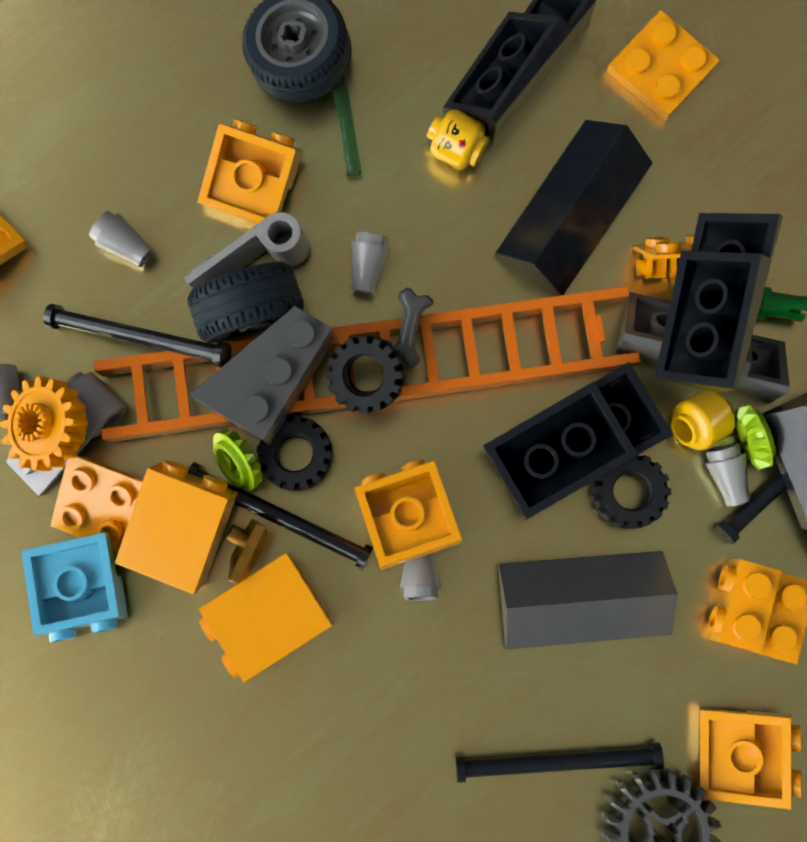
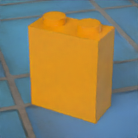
M165 460L164 463L160 462L147 468L115 564L195 594L206 583L238 492L228 489V483L220 478L205 475L202 479L189 474L187 466L175 461Z
M291 553L283 554L243 582L233 586L199 608L203 616L199 620L202 630L210 641L213 642L217 639L225 652L221 656L224 666L233 678L239 676L243 683L334 624Z

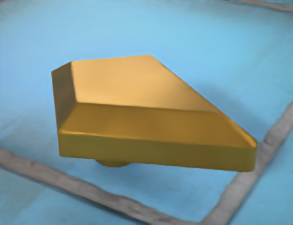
M251 519L246 530L233 524L225 539L237 545L231 555L228 581L235 585L248 578L267 539L266 527Z

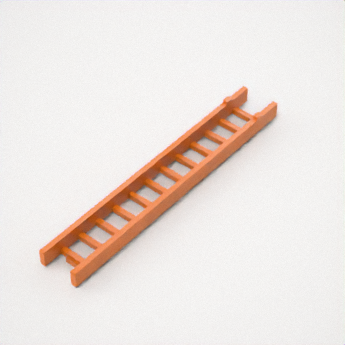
M627 286L420 315L417 332H421L428 382L403 386L402 393L394 402L614 371L628 362L634 368L640 363L639 352L603 357L601 343H604L606 340L601 314L596 315L594 308L623 303L629 296ZM582 309L591 359L562 363L554 313ZM542 315L550 365L521 369L513 319ZM402 318L333 327L335 339L332 344L339 343V345H342L345 341L359 336H377L391 342V336L400 334ZM502 320L510 371L480 375L472 324ZM461 326L469 376L439 381L432 330ZM255 339L226 342L232 348L231 359ZM170 351L93 361L94 371L102 377L132 373L138 424L101 429L102 439L107 442L167 436L175 433L235 425L216 413L192 416L186 365L210 362L209 360ZM352 364L350 370V377L352 383L356 387ZM174 367L180 418L150 422L144 371H156ZM312 376L304 388L305 400L296 401L287 417L346 409L347 406L344 404L340 405L335 400L337 398L336 395L316 398Z

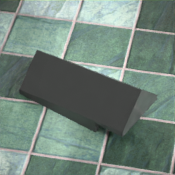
M629 292L615 353L622 355L639 352L640 361L657 366L671 301ZM752 334L738 390L735 392L771 403L787 394L790 387L785 342Z
M663 551L498 564L506 650L672 635L678 593Z

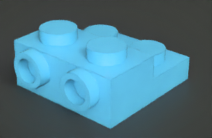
M99 533L21 551L34 636H49L50 643L76 638V629L91 626L92 633L110 631L118 628L117 620L128 618L122 577L116 573L109 533Z

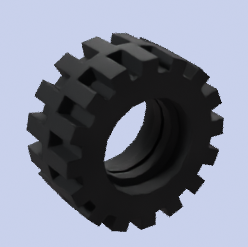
M359 336L345 341V343L339 345L334 350V355L329 358L327 363L330 366L329 371H326V379L330 381L328 386L330 393L336 395L337 398L335 400L340 405L344 404L347 406L346 409L352 412L358 411L368 414L386 408L400 396L403 385L406 384L405 370L407 368L406 363L402 361V354L392 346L391 342L377 336ZM361 356L373 357L383 367V382L375 391H361L351 381V366Z
M294 415L285 419L270 445L260 440L256 453L258 454L257 461L261 464V470L270 482L289 491H304L316 486L318 482L326 477L332 465L333 449L327 433L319 424L310 418ZM298 436L305 438L312 446L313 455L311 462L301 470L291 471L285 469L278 458L280 445L290 437Z
M638 455L594 480L591 484V488H593L591 500L596 505L595 510L598 515H602L607 523L622 529L642 528L658 520L663 515V510L668 508L670 502L667 501V498L671 495V488L667 486V481H669L668 475L663 474L660 470L663 467L658 462H652L651 457ZM622 475H636L646 485V499L636 509L624 508L614 497V484Z

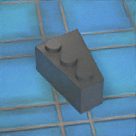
M294 306L190 393L189 396L199 404L270 445L334 341L335 337L332 327Z

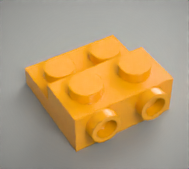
M238 119L233 120L232 126L219 123L197 203L257 224L274 213H280L287 191L292 189L303 150L293 147L294 138L276 132L271 133L270 139L257 135L256 125Z
M424 460L412 461L401 467L402 472L387 477L385 473H377L364 478L361 481L362 485L354 487L381 570L462 543V538L435 461L426 464Z
M730 559L729 565L723 567L719 577L718 587L722 590L719 606H714L709 617L708 628L712 631L710 640L797 665L807 625V580L742 559Z
M702 708L700 710V786L706 791L704 799L791 810L792 797L801 798L802 794L801 770L792 769V752H801V725H792V714L750 710L738 712Z

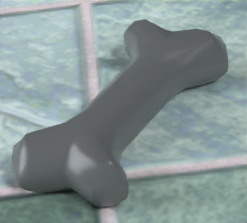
M405 288L398 294L404 313L399 339L393 347L402 354L401 358L403 363H406V368L412 369L420 363V358L415 350L419 318L421 313L432 306L434 302L429 295L417 296L412 289Z

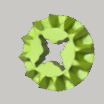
M750 404L735 409L737 436L741 441L742 449L746 451L748 460L758 470L772 467L776 449L765 418L759 410H754Z
M223 429L216 433L213 437V454L224 476L234 486L244 491L250 492L257 488L259 483L262 482L261 464L256 460L255 452L251 451L248 447L247 440L241 439L234 430Z

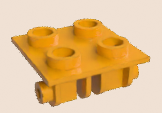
M695 234L686 235L685 242L670 241V237L645 238V244L633 245L634 250L643 254V259L636 260L637 276L644 275L645 279L667 278L668 274L669 278H674L677 272V258L679 264L681 251H691Z
M77 455L75 459H67L50 526L79 538L104 532L109 533L112 549L118 553L143 479L140 480L127 475L121 470H114L111 466L96 463L88 457Z

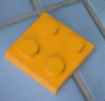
M660 10L608 65L606 72L665 122L714 70L720 59Z

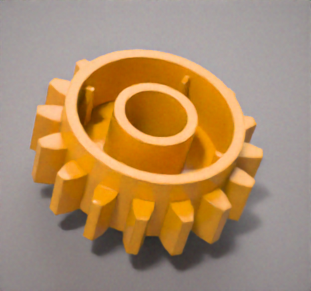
M36 376L35 381L24 380L22 381L23 391L12 390L11 392L12 399L14 400L13 405L3 406V410L9 416L8 420L0 422V427L8 430V434L4 436L1 442L2 444L12 445L8 457L10 459H19V467L32 468L35 471H51L52 468H64L65 460L69 458L75 459L77 456L76 452L85 442L88 426L85 411L86 405L79 400V391L68 388V382L41 376Z

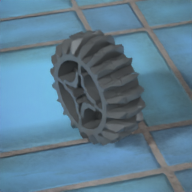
M654 767L648 768L647 781L638 772H633L632 780L635 785L630 788L626 783L620 781L617 786L623 793V796L619 799L615 795H609L607 801L616 808L615 812H602V819L608 824L613 825L601 831L604 840L610 842H629V824L635 811L640 817L641 824L639 830L634 835V842H669L663 835L654 830L655 825L649 819V815L667 828L666 833L672 838V842H683L681 834L683 828L689 822L687 819L689 815H691L692 828L688 842H720L719 838L710 833L721 828L720 821L715 817H710L716 810L715 804L710 800H704L706 791L700 785L692 787V779L689 776L683 774L677 779L676 772L670 768H666L662 777H660L658 770ZM662 795L679 798L673 804L668 802L661 808L650 807L645 802L650 798Z

